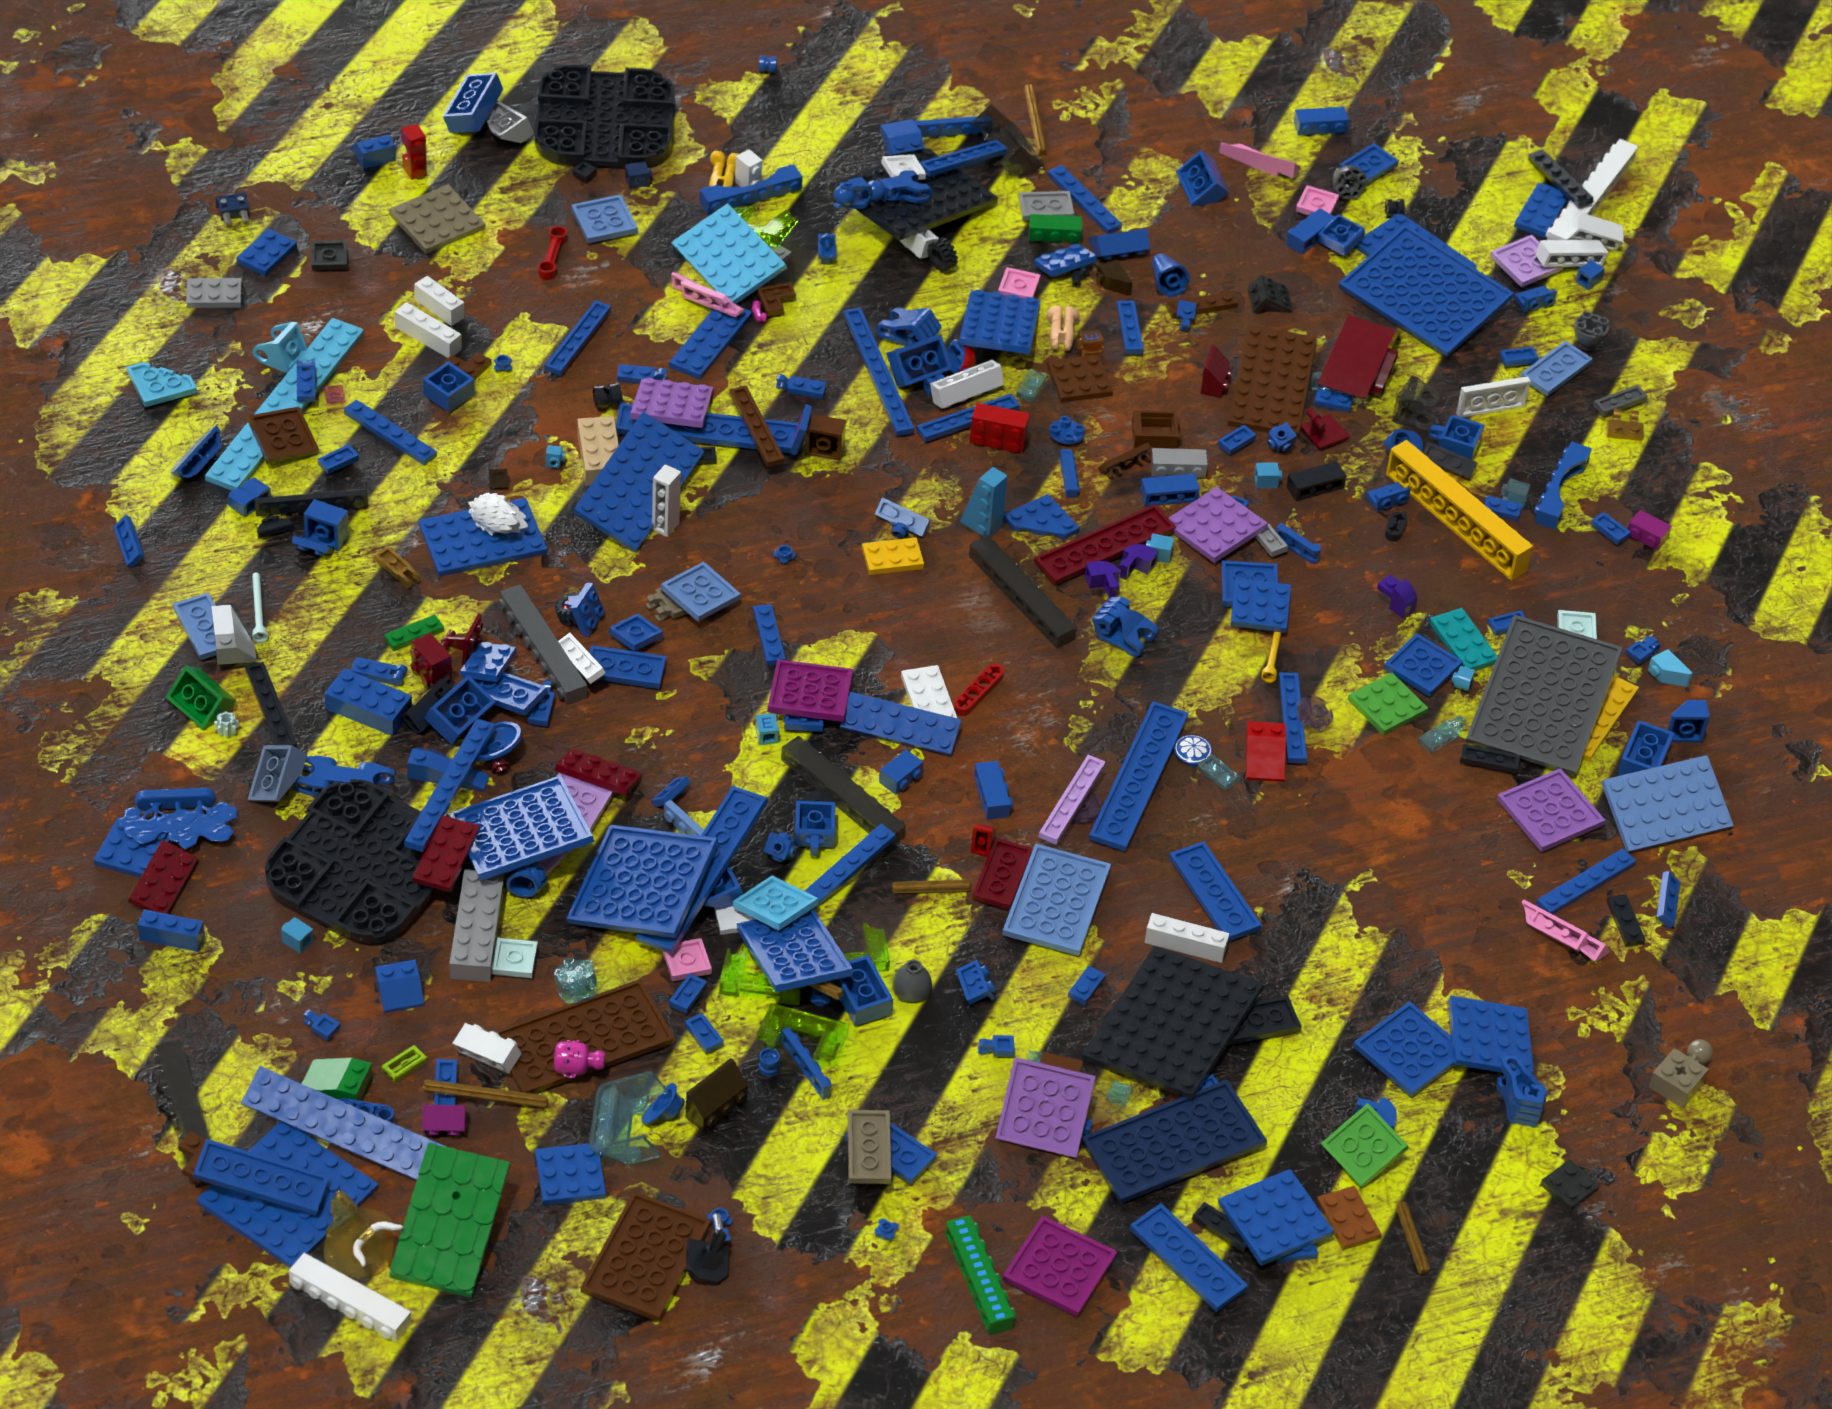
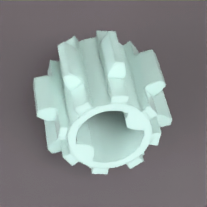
M225 711L217 715L214 727L218 729V734L221 736H233L236 734V728L239 727V720H236L235 714Z

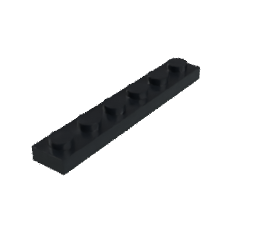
M1543 149L1528 154V161L1578 208L1594 203L1593 196Z
M367 489L255 498L256 517L305 513L314 499L342 509L368 508Z
M264 662L245 666L246 675L274 745H292L297 748V743Z

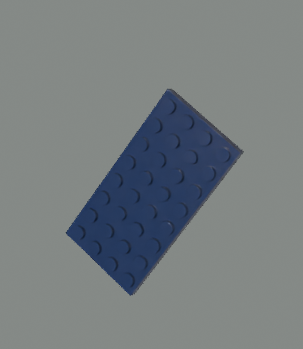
M1228 1080L1199 1090L1193 1100L1181 1097L1085 1135L1081 1139L1082 1144L1120 1204L1267 1145V1139Z

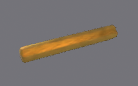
M969 879L898 881L892 883L894 894L970 891L971 888Z
M1405 1201L1397 1203L1396 1210L1417 1270L1420 1274L1428 1273L1430 1266L1408 1204Z

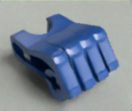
M894 308L889 314L890 320H882L876 329L878 335L882 338L902 345H909L936 336L941 330L942 325L929 308L915 310ZM882 327L889 329L890 332L883 330Z
M1122 596L1111 597L1108 602L1102 605V608L1097 610V614L1092 618L1096 635L1100 640L1121 648L1133 657H1137L1143 653L1144 644L1138 637L1151 641L1158 636L1159 629L1151 620L1139 612L1130 610L1129 603L1131 601Z
M1506 1056L1501 1064V1070L1504 1075L1497 1079V1089L1505 1101L1508 1120L1512 1124L1536 1128L1546 1104L1547 1090L1544 1084L1538 1082L1536 1077L1517 1056ZM1508 1063L1515 1065L1516 1070L1513 1071Z

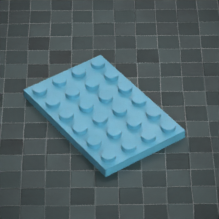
M728 203L671 242L673 247L714 291L725 294L734 304H737L787 269L786 264Z

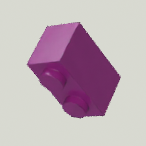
M1639 510L1629 522L1628 530L1631 532L1630 537L1658 551L1669 539L1672 526Z
M423 1105L422 1130H427V1134L439 1135V1131H448V1135H461V1131H465L466 1105Z

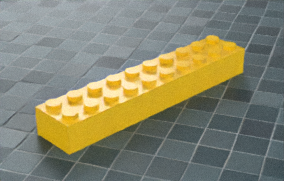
M1408 440L1391 448L1386 475L1395 483L1399 482L1402 488L1409 487L1410 495L1511 581L1527 572L1533 545L1506 524L1504 520L1500 519L1491 509L1487 508L1479 499L1475 498L1466 488L1462 487Z

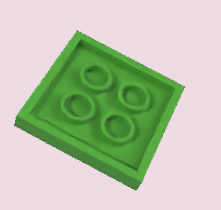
M1393 673L1349 694L1347 699L1383 736L1428 712V707Z
M1368 1103L1321 1143L1361 1188L1365 1187L1409 1149L1408 1145Z

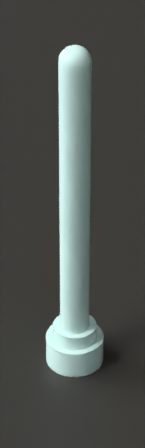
M254 573L252 577L256 627L252 631V637L255 642L263 643L268 639V631L263 626L260 574Z

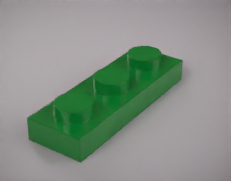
M434 614L384 634V640L394 652L411 645V641L430 632L433 636L444 632V626Z

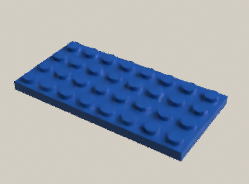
M642 412L575 506L572 513L628 549L636 552L654 525L652 524L653 477L664 465H668L681 471L682 485L703 455L704 450L647 413Z

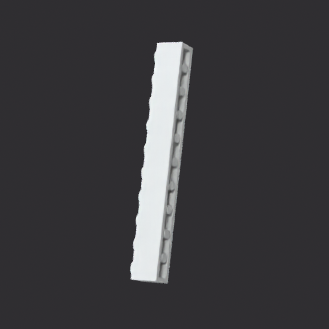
M1619 139L1616 144L1612 145L1610 152L1605 154L1603 162L1598 163L1596 171H1592L1589 180L1585 181L1582 185L1593 196L1594 203L1578 208L1570 200L1567 209L1562 210L1560 218H1556L1553 227L1547 230V240H1574L1570 238V219L1577 212L1591 216L1596 212L1635 160L1638 146Z

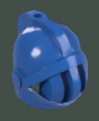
M538 862L505 873L507 889L520 897L535 895L543 889L547 882L545 870Z

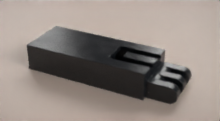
M449 674L436 681L401 715L402 719L416 735L429 725L424 717L430 708L439 701L434 694L439 690L441 693L437 696L441 699L452 690L451 687L455 684V681L446 682L450 679Z

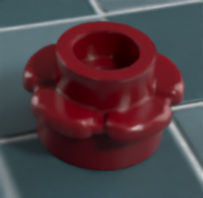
M499 758L490 763L491 771L496 772V774L507 771V766H509V762H506L505 758Z

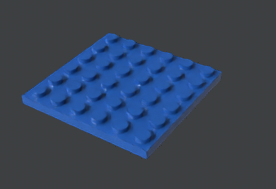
M561 775L449 813L451 818L480 825V831L468 855L480 881L594 842L593 835Z
M610 825L566 918L568 923L677 938L719 844L717 838Z
M279 1122L249 1152L329 1176L317 1214L312 1215L214 1184L197 1198V1204L278 1261L291 1268L303 1253L310 1255L379 1189V1184L300 1130Z

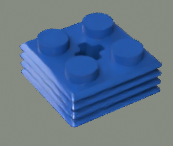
M1338 214L1318 233V242L1345 256L1365 237V228Z

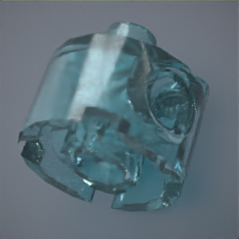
M566 958L563 960V964L557 967L554 972L557 993L562 1001L569 1003L583 1002L582 998L587 997V1000L591 999L598 991L592 960Z

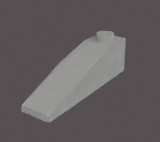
M496 101L486 119L492 133L504 140L519 143L527 141L534 134L528 118L500 101Z
M211 606L217 665L256 662L255 645L232 606Z

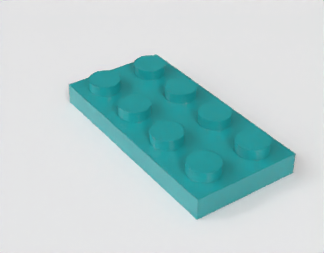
M1463 608L1430 618L1429 624L1450 653L1463 661V667L1477 671L1495 665L1498 657Z

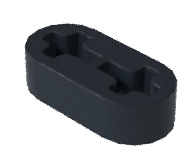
M1394 512L1391 515L1385 531V538L1393 542L1400 540L1407 523V515L1405 513Z

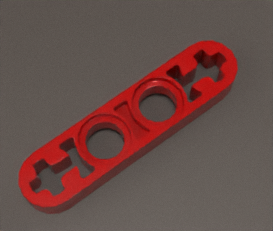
M999 664L989 665L955 700V713L960 716L968 715L1002 681L1004 668ZM987 682L989 685L981 686L979 683ZM976 693L978 697H970L969 694Z

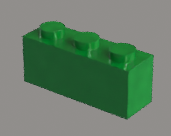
M1030 214L1028 227L1029 241L1081 243L1082 216Z

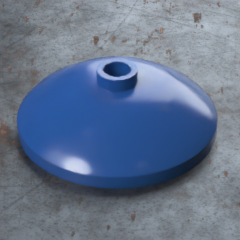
M513 722L494 723L495 729L477 761H493L509 754L521 740L522 732L520 727Z

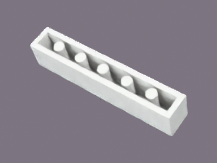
M303 1253L289 1269V1282L294 1288L307 1292L312 1298L325 1302L330 1308L343 1312L348 1318L361 1322L364 1327L377 1331L386 1339L397 1342L411 1325V1312L306 1253Z

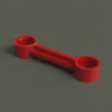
M554 226L549 231L550 246L545 261L540 262L538 265V276L543 280H552L556 276L555 261L560 245L565 244L567 241V230L562 226Z

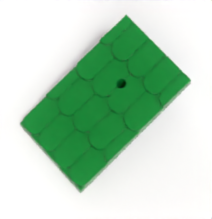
M428 1143L391 1264L389 1278L472 1298L510 1169V1162Z

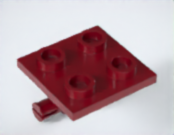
M1312 408L1307 409L1306 414L1311 418V421L1301 424L1300 428L1319 450L1350 438L1348 433L1331 414L1321 417Z
M480 613L477 614L465 638L454 637L456 632L449 629L447 635L441 640V645L446 650L450 646L463 650L462 665H465L474 652L475 647L482 641L480 633L483 623L481 622L482 614Z

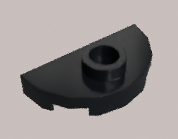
M270 516L261 521L262 523L257 527L258 539L294 529V525L289 519L285 520L279 518V516Z

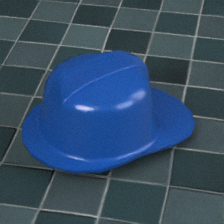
M1396 429L1383 442L1389 454L1391 448L1405 440H1408L1419 451L1422 452L1423 449L1420 436L1408 430Z
M675 1083L668 1084L645 1110L642 1116L644 1124L651 1123L657 1118L671 1120L678 1115L685 1104V1100L677 1093Z

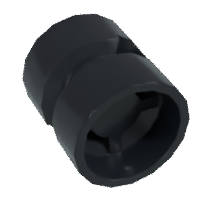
M619 382L608 384L607 387L604 385L593 386V400L596 409L607 408L608 405L611 407L620 406V403H623Z

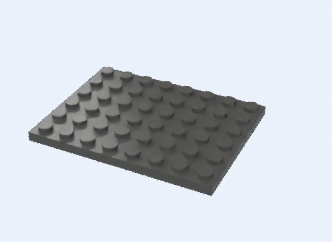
M1514 615L1469 729L1466 742L1487 749L1520 755V759L1555 770L1560 768L1565 773L1576 776L1623 647Z

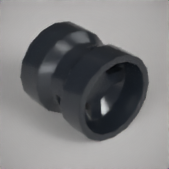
M1392 199L1385 200L1386 216H1392L1397 213L1405 214L1404 199H1398L1397 201Z

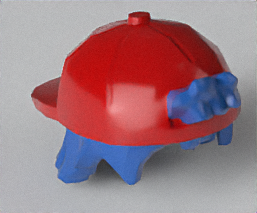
M956 339L952 340L947 351L952 369L948 371L956 374L976 365L974 351L967 345H960Z

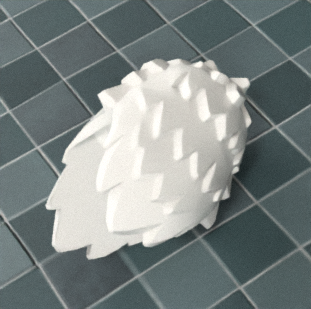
M486 493L480 495L479 498H475L474 501L468 502L471 507L469 513H471L477 527H481L483 531H487L490 535H493L494 532L504 534L510 532L520 533L519 529L528 527L527 522L523 519L526 518L525 514L519 511L516 505L506 501V496Z

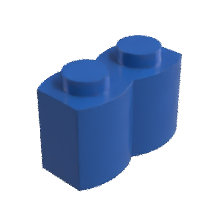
M251 478L245 481L242 487H238L229 493L228 505L243 516H248L255 511V498L271 497V488L258 479Z

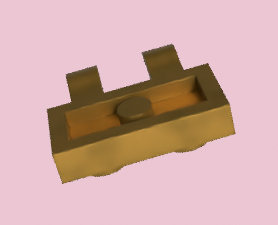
M1614 408L1612 420L1607 421V437L1643 441L1644 423H1638L1639 411L1632 410L1629 422L1620 421L1621 409Z

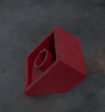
M1212 344L1204 367L1200 394L1221 398L1223 392L1227 391L1229 383L1227 380L1231 379L1232 370L1229 369L1230 361Z

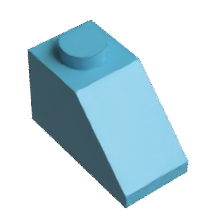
M1668 649L1652 657L1648 667L1650 674L1659 682L1684 687L1689 686L1693 674Z

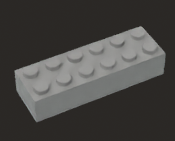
M464 870L449 963L450 979L491 982V969L505 889L504 873L480 881L475 870Z

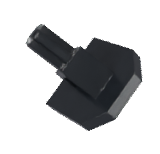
M723 1230L715 1231L710 1243L691 1238L687 1240L686 1270L695 1281L716 1285L727 1277L729 1247L723 1246L727 1237Z

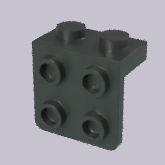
M1260 274L1249 285L1248 292L1253 312L1259 314L1269 303L1287 312L1292 311L1288 288L1284 284L1277 283L1271 278Z

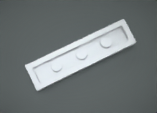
M571 633L558 641L576 669L590 684L606 673L603 667Z

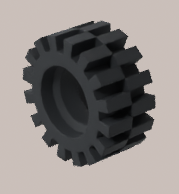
M940 238L928 245L927 251L929 253L927 254L930 257L929 260L933 262L932 265L936 266L937 270L944 272L956 266L958 256L955 255L957 252L954 251L953 248L955 247L951 246L950 241L947 242L946 238Z

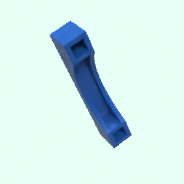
M795 164L778 168L768 179L754 185L745 187L713 185L702 188L699 191V203L706 214L710 215L727 203L732 208L802 190L803 176Z
M1572 441L1569 448L1565 447L1562 454L1563 459H1559L1556 467L1558 470L1553 471L1551 476L1552 482L1548 481L1545 489L1546 493H1543L1539 503L1541 504H1537L1535 508V523L1556 530L1564 508L1559 489L1568 479L1584 472L1589 462L1592 448Z

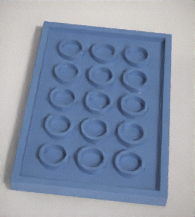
M1708 755L1604 779L1601 782L1624 847L1628 853L1730 829L1734 826Z
M1035 843L1002 935L1079 956L1106 883L1111 864Z

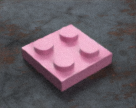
M1306 186L1296 206V211L1310 215L1321 208L1332 214L1339 195Z
M1007 267L998 293L1002 295H1017L1021 298H1034L1040 281V275Z
M702 938L679 942L672 954L662 951L672 981L685 979L689 973L696 977L712 974V968Z

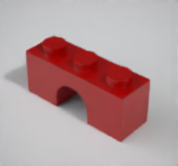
M418 124L401 128L402 142L407 150V153L402 155L403 169L411 180L427 176L425 134Z

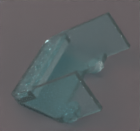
M653 1071L606 1082L599 1086L596 1091L589 1147L595 1154L626 1164L660 1157V1153L644 1135L630 1138L633 1114L643 1112L646 1109L649 1097L668 1092V1089Z

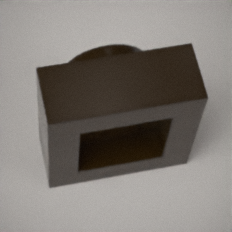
M489 469V488L508 487L507 469Z

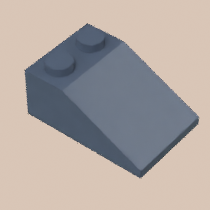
M264 745L248 801L279 802L301 775L307 754L292 745Z

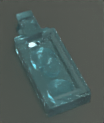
M1460 715L1452 721L1450 719L1444 721L1418 737V743L1432 754L1456 739L1461 729L1464 728L1466 720Z

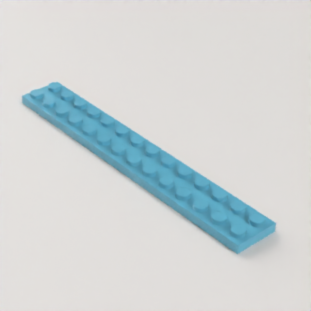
M332 318L298 359L302 363L315 361V395L362 338L364 329ZM297 362L255 414L298 406L303 412L310 402H297ZM249 423L244 426L206 473L205 481L234 490L242 487L243 483L252 476L265 458Z

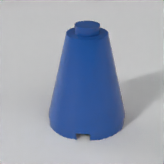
M1164 253L1155 255L1152 260V266L1159 292L1170 297L1184 292L1187 283L1189 284L1190 282L1188 270Z

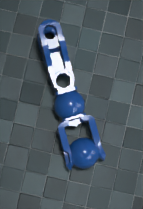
M913 170L902 171L898 177L885 178L878 181L872 180L868 183L862 177L849 179L847 182H841L834 191V198L836 200L834 206L836 208L863 209L867 207L868 203L880 200H907L913 203L928 201L933 191L927 184L918 183L919 175Z

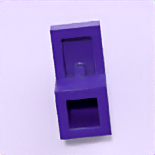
M1141 544L1125 548L1123 559L1119 565V569H1121L1120 578L1127 580L1135 569L1148 575L1157 564L1158 551Z
M1106 561L1087 562L1085 578L1089 588L1104 587L1108 599L1116 597L1117 591L1120 589L1119 569Z
M1388 575L1378 583L1377 589L1391 598L1390 610L1403 619L1415 610L1417 595L1413 586L1406 579L1400 582L1393 576Z

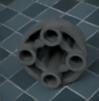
M1351 165L1337 168L1332 178L1335 192L1343 199H1357L1365 188L1367 176L1364 172Z
M1584 311L1582 315L1575 319L1574 333L1583 350H1592L1606 338L1609 331V320L1606 317Z
M912 959L896 971L892 981V989L901 1002L927 1000L932 991V979L927 968L920 961Z

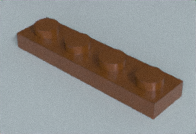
M1233 291L1181 299L1196 303L1195 315L1238 307V301ZM1179 300L1166 303L1171 319L1176 318Z

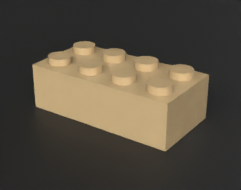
M614 416L577 419V436L585 486L592 484L619 446Z

